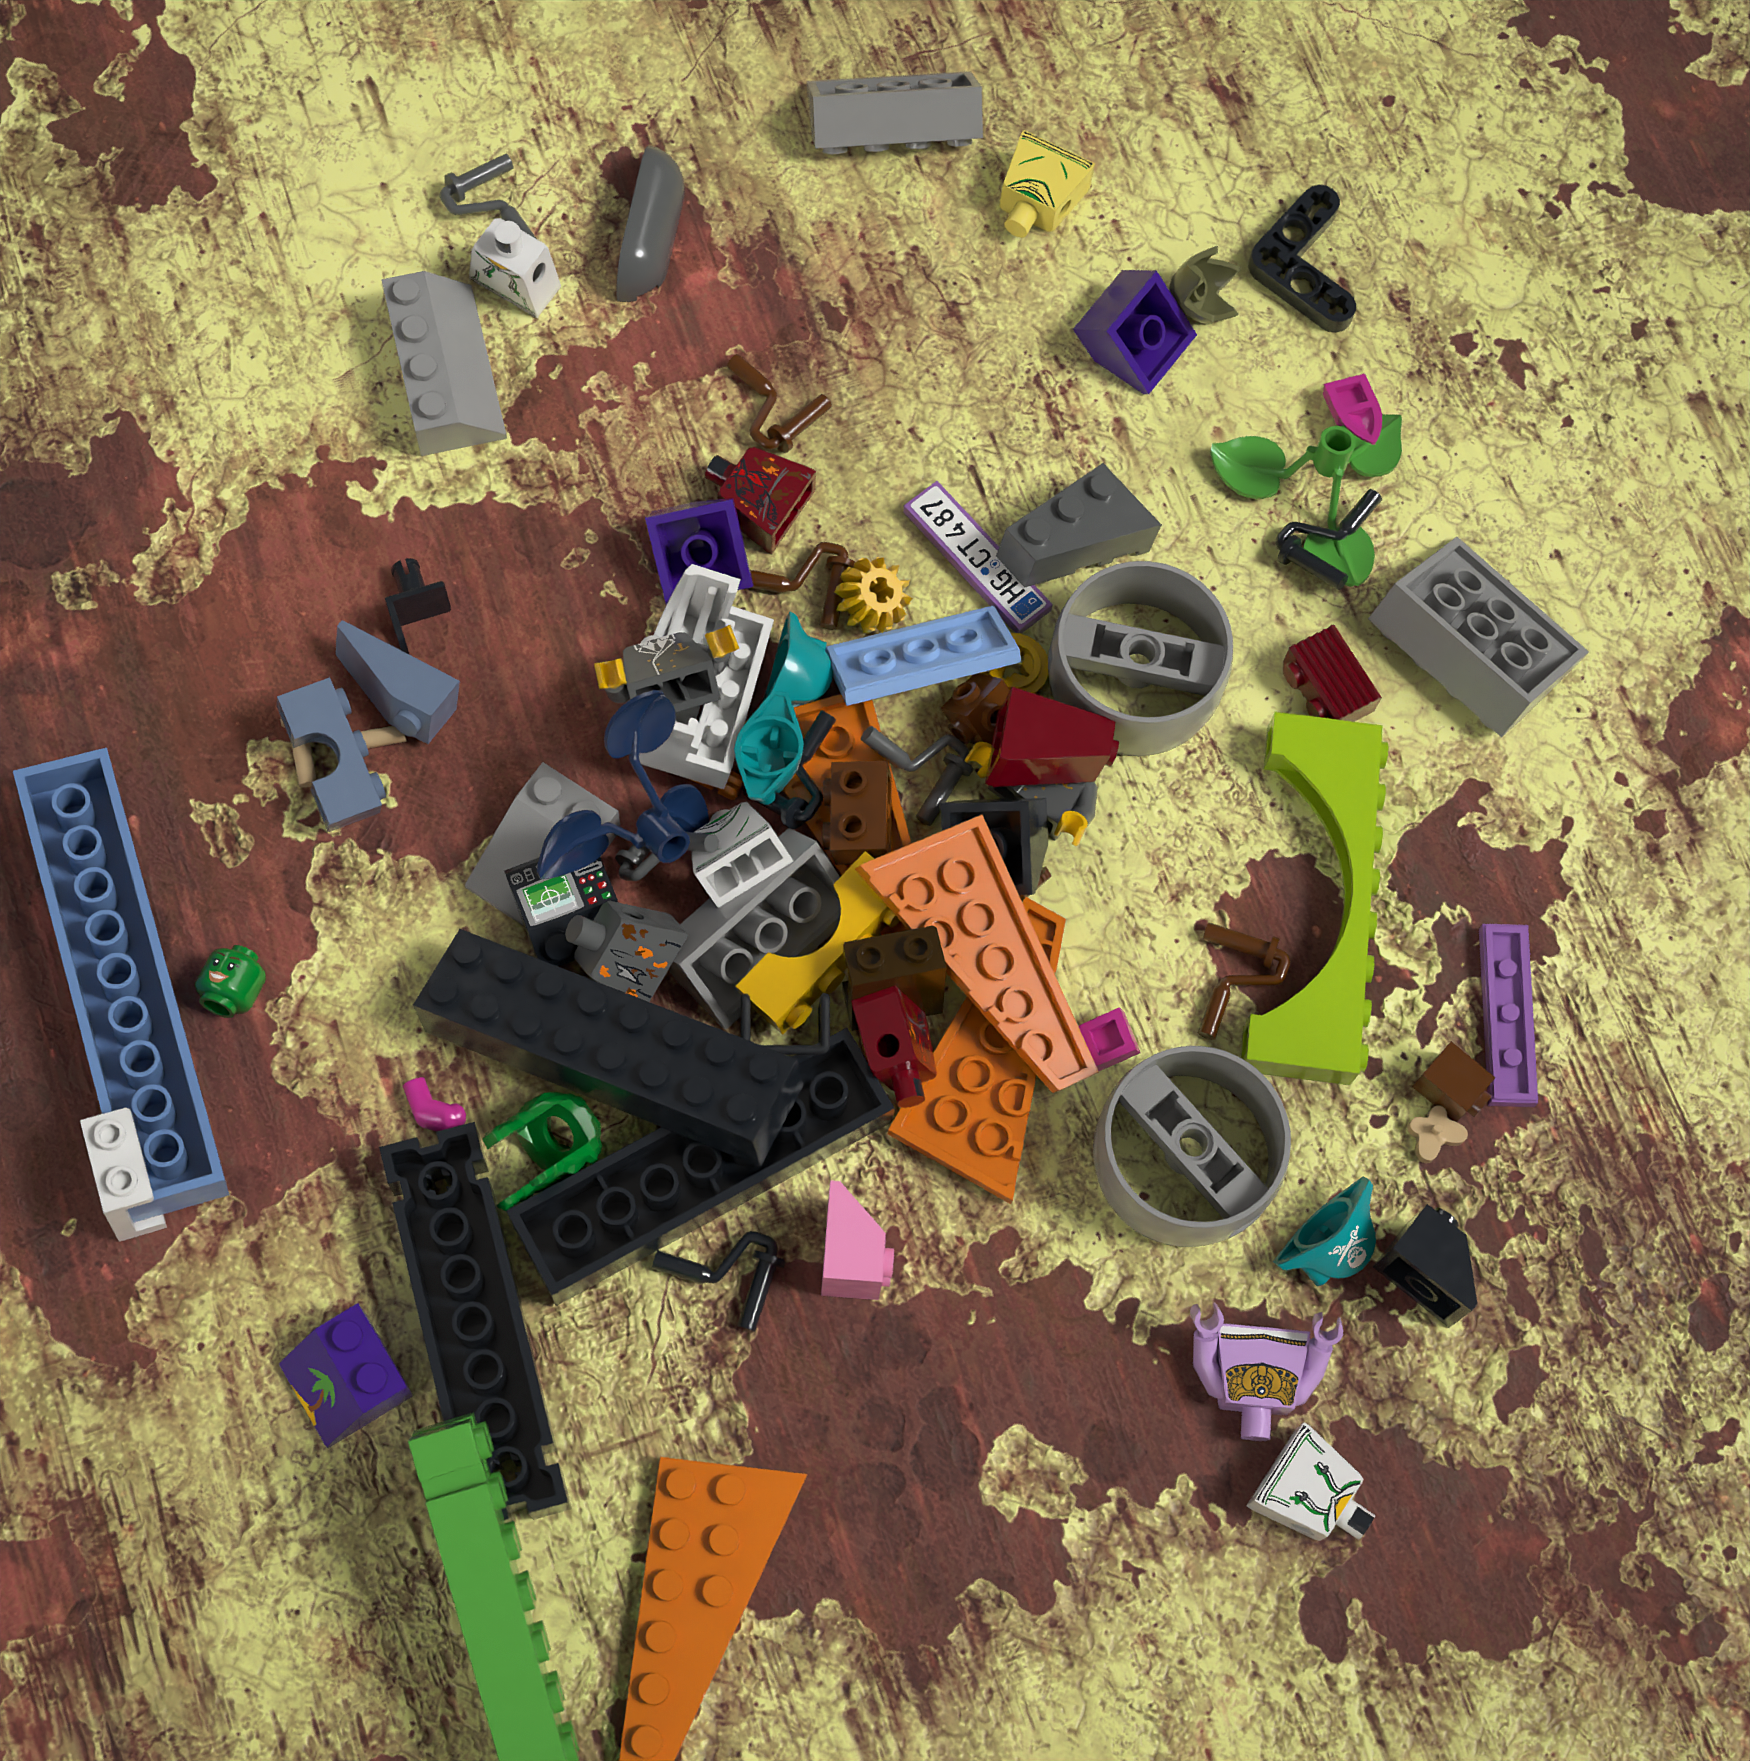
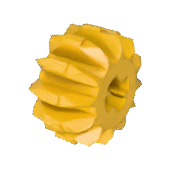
M877 557L871 562L867 558H861L854 563L853 568L848 567L841 573L840 577L844 583L836 586L834 593L844 598V601L838 604L837 611L844 612L848 610L850 616L847 625L854 626L860 622L863 633L869 634L875 629L883 633L890 630L893 623H899L905 618L907 614L903 608L908 606L913 598L902 592L909 585L910 580L902 579L899 581L896 575L900 565H892L886 569L884 557Z

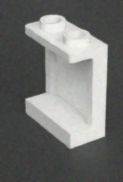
M122 1108L80 1120L103 1213L119 1242L167 1228L164 1214L133 1223L127 1210L150 1203L154 1199L131 1110L129 1108Z

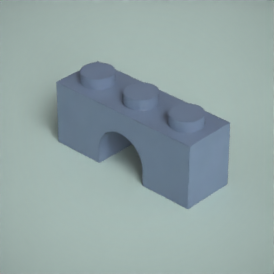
M329 677L277 696L276 707L293 748L310 742H319L329 746L337 756L338 766L335 771L324 778L313 781L311 785L312 795L327 832L379 814L382 807L380 800L386 798V793L378 773L369 774L363 757L369 755L368 748L360 730L352 732L346 715L351 714L352 711L343 688L335 690Z

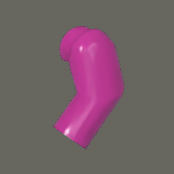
M415 1078L403 1085L415 1121L422 1128L438 1132L465 1124L466 1112L464 1108L457 1103L449 1105L445 1102L433 1100L425 1078Z

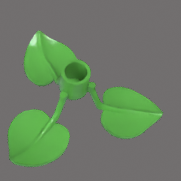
M1382 415L1381 433L1374 445L1356 437L1344 425L1328 427L1322 432L1317 447L1308 446L1306 453L1287 469H1284L1286 458L1282 449L1270 439L1258 436H1245L1224 443H1212L1210 449L1211 458L1217 474L1230 489L1239 495L1253 499H1264L1274 496L1280 486L1279 478L1288 479L1309 460H1313V464L1319 474L1324 477L1333 478L1327 524L1329 529L1339 530L1336 524L1340 486L1348 463H1350L1355 472L1367 477H1379L1392 472L1397 467L1402 453V416ZM1361 527L1354 534L1340 541L1308 535L1303 545L1304 549L1346 573L1348 580L1345 586L1352 587L1363 584L1368 579L1374 565L1375 551L1372 540Z

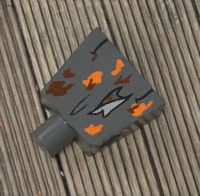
M613 901L604 903L594 920L576 915L571 919L566 929V940L578 946L574 955L575 960L592 979L650 1002L689 936L668 913Z

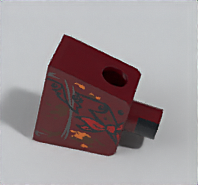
M756 447L748 448L737 465L716 455L709 463L705 472L706 479L721 487L717 494V499H734L741 532L771 555L814 494L816 487V470Z
M896 985L852 1000L853 1010L873 1075L894 1091L898 1107L908 1108L924 1102L925 1095L922 1083L934 1079L937 1075L925 1012Z

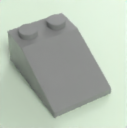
M542 762L515 797L468 878L465 888L523 926L504 870L539 858L546 836L552 827L565 816L581 810H593L600 816L601 824L611 822L621 827L618 810ZM612 833L606 834L609 839V845L617 835Z

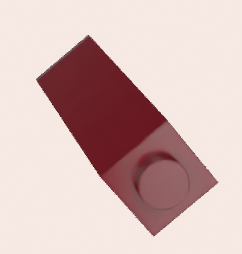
M1012 687L997 714L985 784L997 787L1095 782L1104 766L1111 767L1116 758L1119 748V741L1113 739L1116 722L1104 716Z

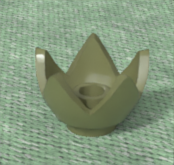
M1218 246L1203 250L1187 259L1179 267L1177 273L1173 275L1170 282V292L1183 313L1204 324H1213L1214 321L1238 316L1235 308L1222 299L1218 293L1239 273L1241 267L1226 261L1210 259L1211 256L1218 253Z

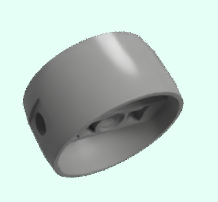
M1151 561L1125 562L1105 568L1089 577L1076 589L1057 619L1048 655V675L1053 699L1115 721L1113 739L1119 741L1117 754L1149 756L1172 750L1191 739L1210 720L1221 701L1230 678L1233 663L1231 626L1222 605L1210 589L1194 576L1181 569ZM1119 604L1148 605L1164 610L1179 618L1195 632L1201 641L1092 619L1086 616L1097 610ZM1133 654H1141L1145 656L1150 663L1138 664L1134 662L1130 658V656ZM1071 668L1117 677L1124 685L1131 688H1144L1155 685L1205 697L1195 705L1172 715L1162 717L1131 716L1115 711L1093 698L1077 681Z
M1182 1046L1167 1049L1152 1055L1130 1069L1110 1093L1101 1111L1094 1133L1093 1158L1097 1179L1104 1197L1114 1212L1129 1227L1141 1235L1156 1242L1177 1247H1199L1218 1243L1232 1238L1252 1225L1280 1190L1290 1159L1291 1133L1289 1120L1284 1105L1274 1087L1262 1073L1247 1061L1227 1051L1212 1047ZM1190 1076L1211 1081L1229 1090L1249 1108L1260 1125L1267 1145L1268 1174L1265 1185L1168 1077ZM1119 1103L1164 1152L1165 1160L1169 1167L1175 1172L1185 1175L1223 1218L1222 1220L1193 1222L1174 1218L1151 1207L1132 1190L1119 1170L1111 1142L1112 1117L1114 1109ZM1183 1138L1195 1139L1202 1147V1155L1195 1157L1187 1155L1182 1151L1179 1141Z

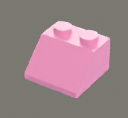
M830 1180L821 1296L879 1300L881 1287H890L893 1274L894 1248H885L886 1233L840 1181Z

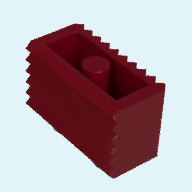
M1331 625L1327 629H1323L1313 636L1293 644L1288 649L1283 660V674L1288 684L1293 689L1298 688L1302 692L1303 697L1306 698V708L1309 716L1355 722L1375 711L1382 697L1335 625Z

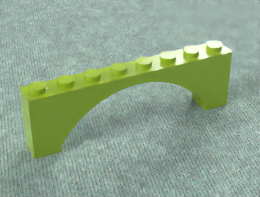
M1274 712L1268 725L1264 770L1275 771L1287 781L1310 805L1323 824L1334 846L1340 864L1344 886V910L1335 948L1320 973L1303 990L1284 1004L1264 1015L1250 1014L1243 1026L1240 1058L1247 1061L1264 1075L1351 1085L1360 1072H1365L1369 1048L1368 1044H1362V1029L1369 1025L1372 1004L1371 1000L1365 999V984L1371 983L1374 972V956L1367 955L1368 939H1374L1377 928V912H1372L1370 909L1371 896L1377 895L1380 883V870L1373 868L1374 853L1380 852L1383 839V827L1376 826L1377 811H1382L1386 794L1385 784L1379 783L1380 769L1385 768L1388 758V742H1382L1383 725Z

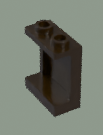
M935 926L869 937L843 944L848 981L842 982V991L852 1031L859 1030L852 1000L894 985L922 1009L926 1016L943 1013L947 967Z

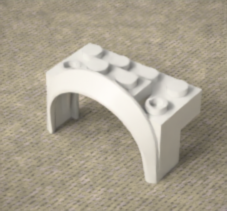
M691 564L683 573L670 596L654 635L661 638L678 632H684L696 643L709 646L705 634L731 625L739 649L731 652L724 671L716 676L721 700L703 704L699 721L696 719L700 706L676 712L675 725L670 737L654 751L639 753V760L643 765L724 789L735 759L734 748L737 735L746 720L774 619L732 606L740 579Z

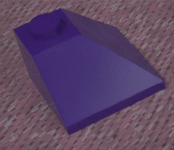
M733 498L698 501L652 511L645 518L666 605L683 573L691 564L740 579L737 590L754 586Z

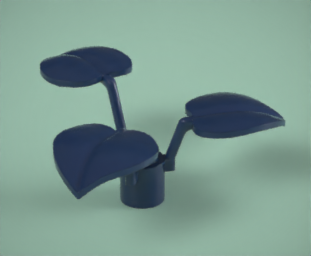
M661 690L645 692L622 705L609 721L604 736L605 748L611 757L621 758L629 755V761L653 805L652 808L644 811L637 819V833L634 834L611 822L601 824L600 816L593 810H581L571 813L559 820L546 836L537 866V874L540 879L559 877L580 870L596 861L608 848L609 839L606 835L608 833L615 834L632 842L637 849L646 846L661 862L670 863L679 859L688 849L690 837L686 832H695L709 823L706 802L697 788L689 784L674 786L659 799L640 763L639 753H649L660 747L670 737L674 729L675 709L671 701Z

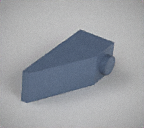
M343 620L337 625L336 656L388 724L396 727L406 736H413L429 744L457 709L460 681Z

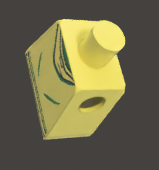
M1023 130L1001 192L1000 208L1009 213L1004 223L1007 231L1020 238L1027 236L1032 225L1047 232L1054 231L1089 191L1095 163Z

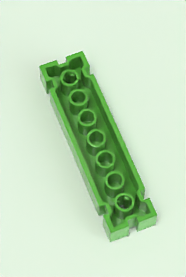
M474 1412L414 1430L412 1437L408 1440L419 1482H421L425 1495V1503L499 1761H579L577 1751H580L572 1720L562 1722L560 1712L565 1711L563 1703L565 1696L558 1671L548 1672L545 1661L550 1660L549 1651L551 1650L543 1620L533 1621L530 1611L536 1609L534 1601L537 1600L533 1582L528 1570L519 1572L516 1562L517 1559L521 1558L520 1551H522L518 1530L514 1520L505 1523L502 1509L507 1507L506 1501H508L501 1472L491 1473L486 1459L492 1457L491 1452L494 1451L487 1423L485 1421L477 1424Z

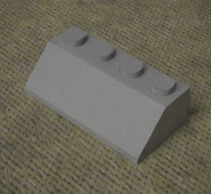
M971 71L807 81L812 140L815 148H822L823 153L826 154L845 153L848 151L847 146H864L866 151H885L889 149V144L906 143V148L923 149L930 147L931 141L947 140V145L967 146L972 144V139L983 138L982 86Z
M426 271L381 279L421 456L507 439L472 285Z
M790 828L778 838L792 857V863L719 908L709 898L680 924L689 936L671 964L669 971L675 980L725 1030L741 1017V995L736 985L768 952L782 957L809 955L837 929L840 921V900L833 885L840 876L817 841Z

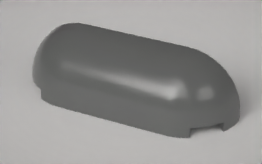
M651 145L646 147L642 157L622 241L617 273V302H634L637 300V296L649 292L656 286L659 288L662 285L668 272L683 207L685 185L679 166L669 154Z

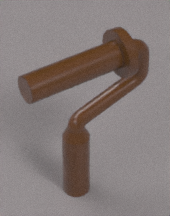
M735 354L727 364V367L755 392L767 397L749 430L751 438L764 449L773 450L777 448L783 453H788L793 448L792 440L832 407L830 400L825 395L820 394L784 425L774 424L767 430L768 439L760 432V429L777 400V392L773 389L772 383L739 354Z
M821 542L814 547L793 581L782 575L750 570L754 585L751 588L776 593L794 592L802 586L822 553L837 555L829 556L826 561V566L831 569V574L819 624L822 628L835 630L837 629L840 611H837L838 604L843 602V598L834 593L836 586L844 583L840 577L841 573L848 567L853 568L855 561L849 559V554L844 546L830 542Z
M1208 922L1203 940L1264 959L1263 967L1269 969L1274 959L1278 960L1279 963L1274 975H1229L1222 978L1212 991L1198 1031L1200 1036L1210 1040L1216 1039L1231 996L1230 986L1278 985L1285 980L1290 967V959L1285 951L1278 949L1280 938L1273 936L1271 942Z

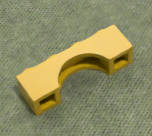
M866 851L833 884L840 900L841 916L832 938L819 950L802 957H782L768 952L736 985L741 996L745 993L750 996V1006L782 1035L790 1027L796 1029L806 1021L812 1012L811 1005L821 994H830L840 985L845 976L843 972L847 968L843 952V944L845 942L878 936L887 925L894 927L900 922L897 916L855 870L859 865L874 859Z

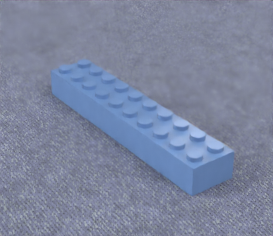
M107 748L14 770L13 774L101 1112L104 1114L122 1108H129L141 1146L154 1199L150 1203L127 1209L133 1223L228 1196L229 1191Z

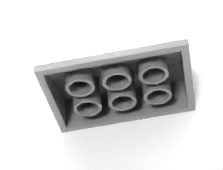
M1458 537L1454 538L1397 581L1368 618L1387 639L1393 641L1405 651L1418 667L1432 675L1446 688L1452 697L1460 700L1479 717L1486 727L1494 730L1501 738L1519 723L1589 652Z

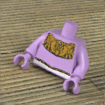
M1215 1302L1213 1303L1214 1312L1212 1317L1208 1320H1200V1308L1197 1304H1194L1190 1309L1191 1319L1197 1328L1194 1332L1193 1367L1209 1395L1218 1399L1220 1409L1242 1412V1439L1253 1441L1270 1440L1271 1414L1288 1415L1295 1409V1406L1306 1403L1324 1377L1333 1350L1332 1345L1338 1343L1343 1336V1326L1340 1317L1337 1318L1336 1327L1332 1331L1325 1332L1320 1330L1323 1321L1322 1312L1315 1314L1312 1319L1315 1338L1310 1339V1331L1223 1324V1314Z

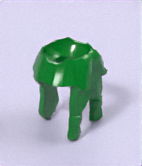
M546 1092L534 1097L532 1100L525 1102L518 1113L507 1118L506 1122L492 1128L482 1139L488 1150L515 1133L531 1160L541 1169L545 1170L528 1184L496 1205L498 1209L506 1212L518 1202H523L535 1193L542 1192L581 1171L587 1162L594 1164L602 1150L600 1141L601 1123L597 1120L585 1100L571 1093ZM551 1116L563 1119L570 1127L573 1134V1145L571 1148L558 1143L551 1132Z

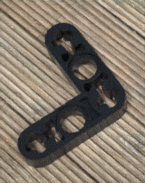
M1318 184L1308 188L1256 243L1250 255L1248 269L1255 280L1320 328L1328 332L1337 333L1344 331L1351 324L1356 312L1355 299L1348 291L1301 258L1333 223L1340 206V199L1336 191L1327 185ZM1321 202L1324 203L1326 208H1320L1311 220L1308 216L1312 206H1317ZM1290 226L1297 227L1304 232L1305 238L1301 241H1291L1286 238L1283 230ZM1270 257L1276 260L1275 263L1271 262L1267 266L1261 263L1262 259L1268 260ZM1286 268H1289L1285 275V278L1281 279L1280 274L1282 273L1284 275ZM1298 278L1306 279L1312 284L1313 290L1306 294L1299 293L1292 288L1291 281ZM1319 293H1323V299L1320 297L1318 304H1315ZM1336 306L1343 309L1342 313L1337 312L1335 315L1328 312L1329 308L1334 309Z

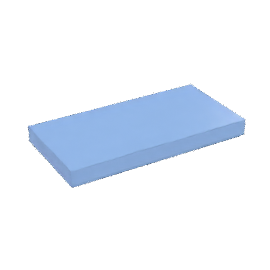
M988 606L826 646L825 649L831 661L833 678L847 706L1021 663L1020 649L995 606Z

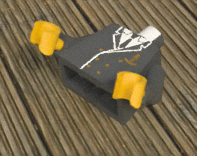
M731 625L705 634L709 646L696 643L684 632H678L661 638L655 635L648 636L640 644L626 647L623 650L624 664L622 658L594 663L599 689H604L608 698L615 703H625L629 699L645 692L661 690L673 704L675 713L721 700L716 676L724 671L731 652L739 649Z
M977 742L964 759L966 763L975 761L982 766L977 773L980 778L986 777L992 747L991 744L986 742ZM1095 782L988 786V789L1000 799L1046 798L1048 836L1055 841L1061 832H1067L1074 837L1072 845L1078 846L1086 828L1095 817L1098 791Z

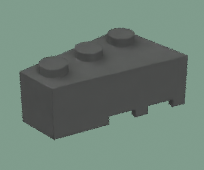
M1102 463L1006 528L996 557L1024 587H1029L1074 574L1078 568L1096 563L1099 566L1112 563L1114 558L1134 552L1136 555L1148 553L1162 524Z

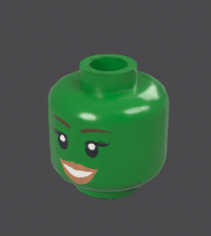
M234 945L232 949H215L209 955L195 981V988L200 996V1004L213 1014L225 1018H232L235 1014L247 1013L252 1008L266 981L265 971L257 962L259 959L258 955L241 945Z

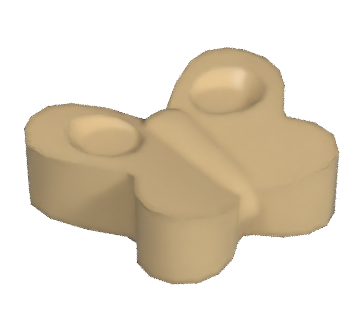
M1434 1106L1428 1112L1427 1117H1415L1407 1125L1409 1134L1416 1138V1156L1419 1161L1425 1164L1430 1163L1437 1157L1442 1145L1459 1146L1468 1136V1132L1463 1125L1447 1118V1111L1442 1106Z

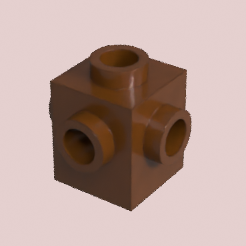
M977 673L973 674L966 682L960 684L953 691L952 697L941 707V710L950 722L948 728L953 736L966 745L969 743L976 744L977 742H986L992 745L997 714L1010 692L1003 679Z

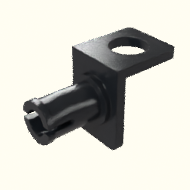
M412 558L405 559L409 570L407 575L404 572L401 560L393 564L391 573L395 578L399 594L385 597L400 649L409 654L401 626L451 611L444 582L439 581L425 586L419 562Z

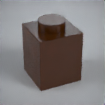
M1451 1041L1412 1087L1433 1105L1444 1107L1447 1111V1116L1457 1122L1466 1112L1475 1117L1490 1100L1492 1095L1486 1089L1495 1077Z

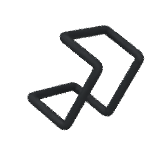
M745 993L741 996V1038L751 1041L750 996ZM827 993L821 994L819 1001L818 1043L820 1042V1045L762 1046L785 1055L825 1054L830 1048L829 995Z

